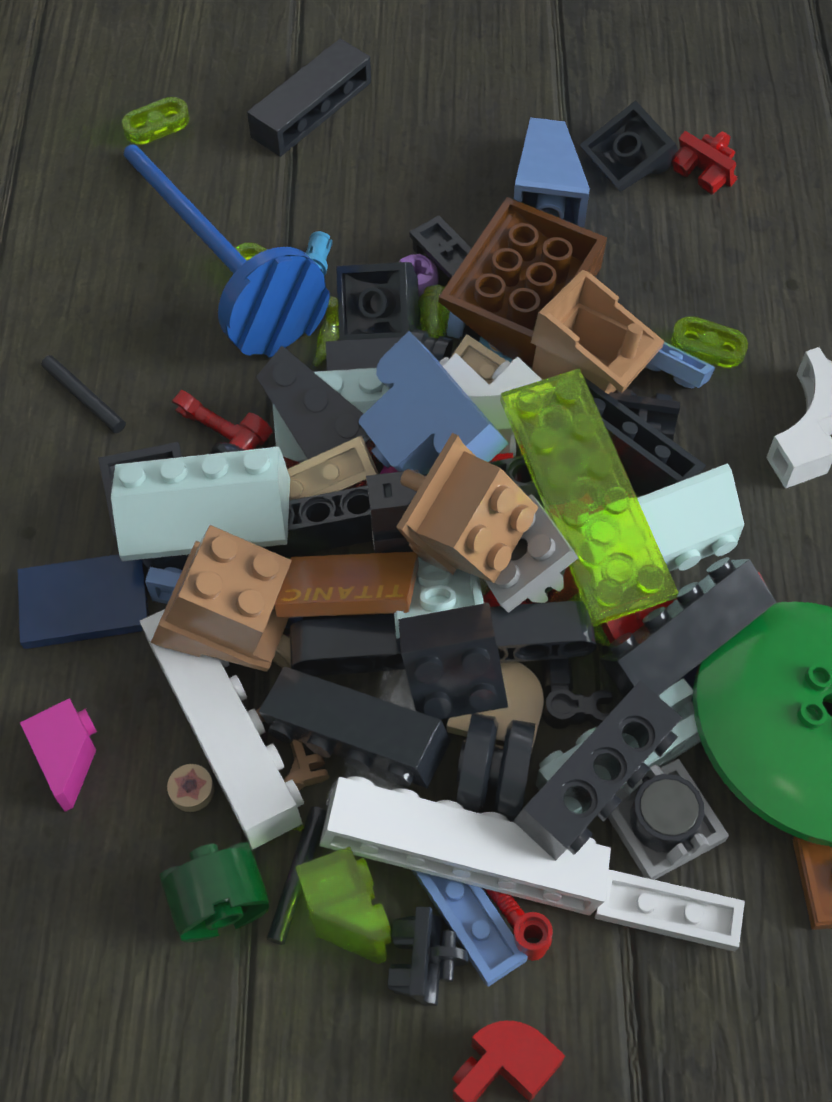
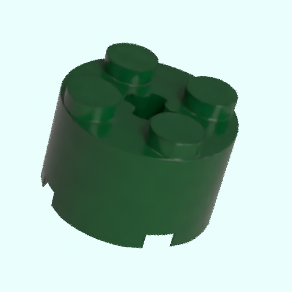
M248 842L239 843L223 850H218L217 844L203 845L189 853L191 861L168 868L159 875L175 928L183 942H197L220 936L218 929L231 924L234 925L236 930L255 921L270 908L268 895Z

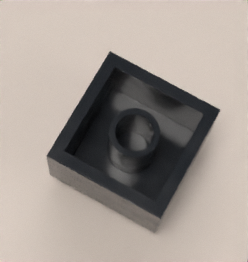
M489 602L398 619L401 654L415 711L438 719H447L509 707Z

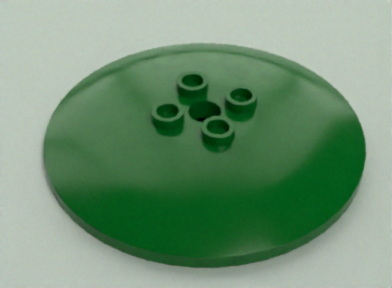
M779 602L768 608L699 663L693 687L694 718L700 740L710 762L723 782L739 800L762 819L778 829L797 838L832 847V716L827 713L822 702L832 703V607L808 602Z

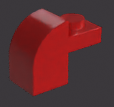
M499 1021L489 1024L472 1037L471 1047L482 1058L477 1061L471 1056L456 1072L452 1080L457 1086L453 1090L452 1098L456 1102H476L500 1074L530 1102L561 1066L565 1055L542 1033L530 1025L518 1021Z

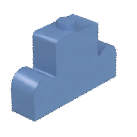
M410 331L380 359L376 375L389 390L360 417L359 424L376 445L371 451L387 468L392 466L398 472L410 469L418 470L422 475L428 474L452 433L459 435L463 444L476 457L490 462L509 444L433 354Z

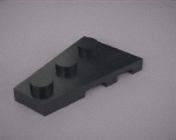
M283 346L279 348L256 376L307 459H311L358 436L364 438L367 435L359 424V419L363 413Z

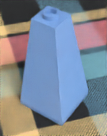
M530 117L515 181L514 200L584 228L590 188L565 121Z

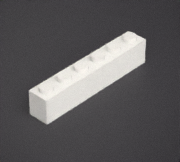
M164 610L140 620L141 626L253 850L301 825L302 821L297 807L303 805L304 801L294 781L291 779L284 782L279 770L285 768L283 761L273 743L268 746L264 745L260 737L261 734L265 733L264 726L255 709L246 711L242 701L247 699V695L237 675L229 678L224 670L225 667L229 666V662L202 654L200 657L150 643L164 613Z
M357 776L348 777L347 779L343 777L338 778L331 793L319 845L589 916L605 902L611 848L598 845L594 839L589 838L575 855L567 849L555 861L518 825L508 821L507 817L495 812L480 814L463 809V806L459 803L449 800L438 802L419 798L418 794L411 790L403 788L388 790L374 786L370 780Z

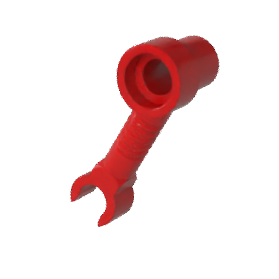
M180 390L171 401L178 406L175 411L180 415L193 421H199L231 440L229 443L235 444L244 450H252L257 445H263L273 433L269 424L254 413H248L239 425H234L205 408L201 402L184 390Z
M485 889L513 928L514 941L517 948L528 956V960L535 961L541 959L552 943L553 929L548 918L537 912L524 913L512 895ZM534 937L540 941L538 943H529L526 940Z

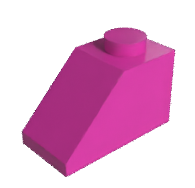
M69 698L20 722L50 789L64 812L74 807L96 753V748L90 735L97 732L87 710L83 709L77 712Z

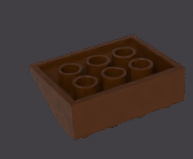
M506 197L440 294L438 302L503 355L512 359L518 356L526 365L533 367L536 345L532 344L531 340L538 313L582 270L596 277L602 266L607 237Z

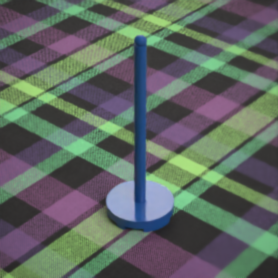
M131 144L124 149V157L233 273L220 298L218 319L224 334L243 354L249 356L252 354H266L268 357H273L281 346L286 348L304 333L310 336L315 331L325 315L330 298L324 274L317 263L305 252L292 247L272 248L255 255L247 261L137 145Z

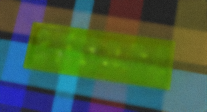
M580 368L502 392L500 402L544 508L579 557L569 565V568L593 626L676 599L679 592Z

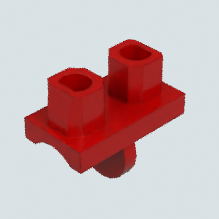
M684 131L679 137L680 149L672 160L674 171L683 177H688L696 166L704 171L698 177V184L710 194H714L724 183L731 187L737 180V176L734 175L736 162L732 160L735 151L728 147L730 135L721 131L714 138L705 134L700 140L689 132Z

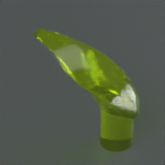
M333 296L329 298L328 307L325 312L326 318L317 337V352L312 362L315 366H318L326 358V341H337L339 338L338 299Z

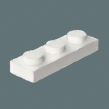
M608 869L605 902L596 909L595 919L735 952L739 948L745 901Z

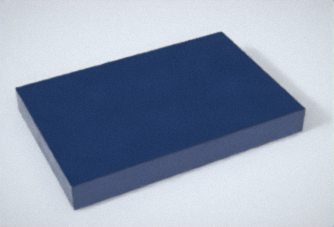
M119 554L17 569L20 644L23 649L141 632L143 628L140 620L149 617L145 566L141 559L122 561Z

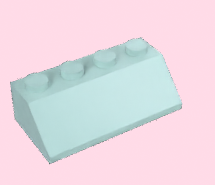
M280 447L115 464L111 502L121 560L129 561L188 555L195 541L201 542L209 525L260 547L286 545L288 539L290 476Z
M728 463L576 522L575 531L585 537V541L574 573L591 603L602 598L606 600L614 599L623 594L629 587L639 583L643 585L652 584L667 572L677 568L679 570H687L695 566L702 558L712 554L722 556L737 546L744 527V520L732 470Z

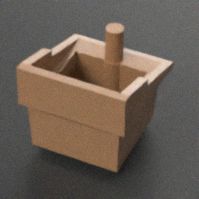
M585 270L578 273L538 313L531 343L536 345L532 370L552 390L559 388L578 372L607 394L610 392L615 393L616 390L623 393L659 352L665 341L618 303L619 296Z
M452 433L427 476L410 469L403 472L400 480L401 484L417 493L396 528L410 543L411 549L423 561L454 575L456 569L495 583L501 571L509 564L512 552L523 533L531 526L538 506L501 468L476 457L463 444L459 435Z
M209 525L201 542L195 541L150 643L200 657L202 654L267 672L289 617H277L274 604L292 560Z

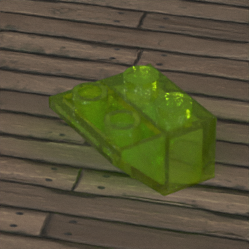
M349 846L296 866L302 893L317 936L377 964L387 961L385 945L392 943L389 934L391 929L381 902L375 905L371 903V900L375 899L372 889L374 884L365 859L362 858L356 861Z

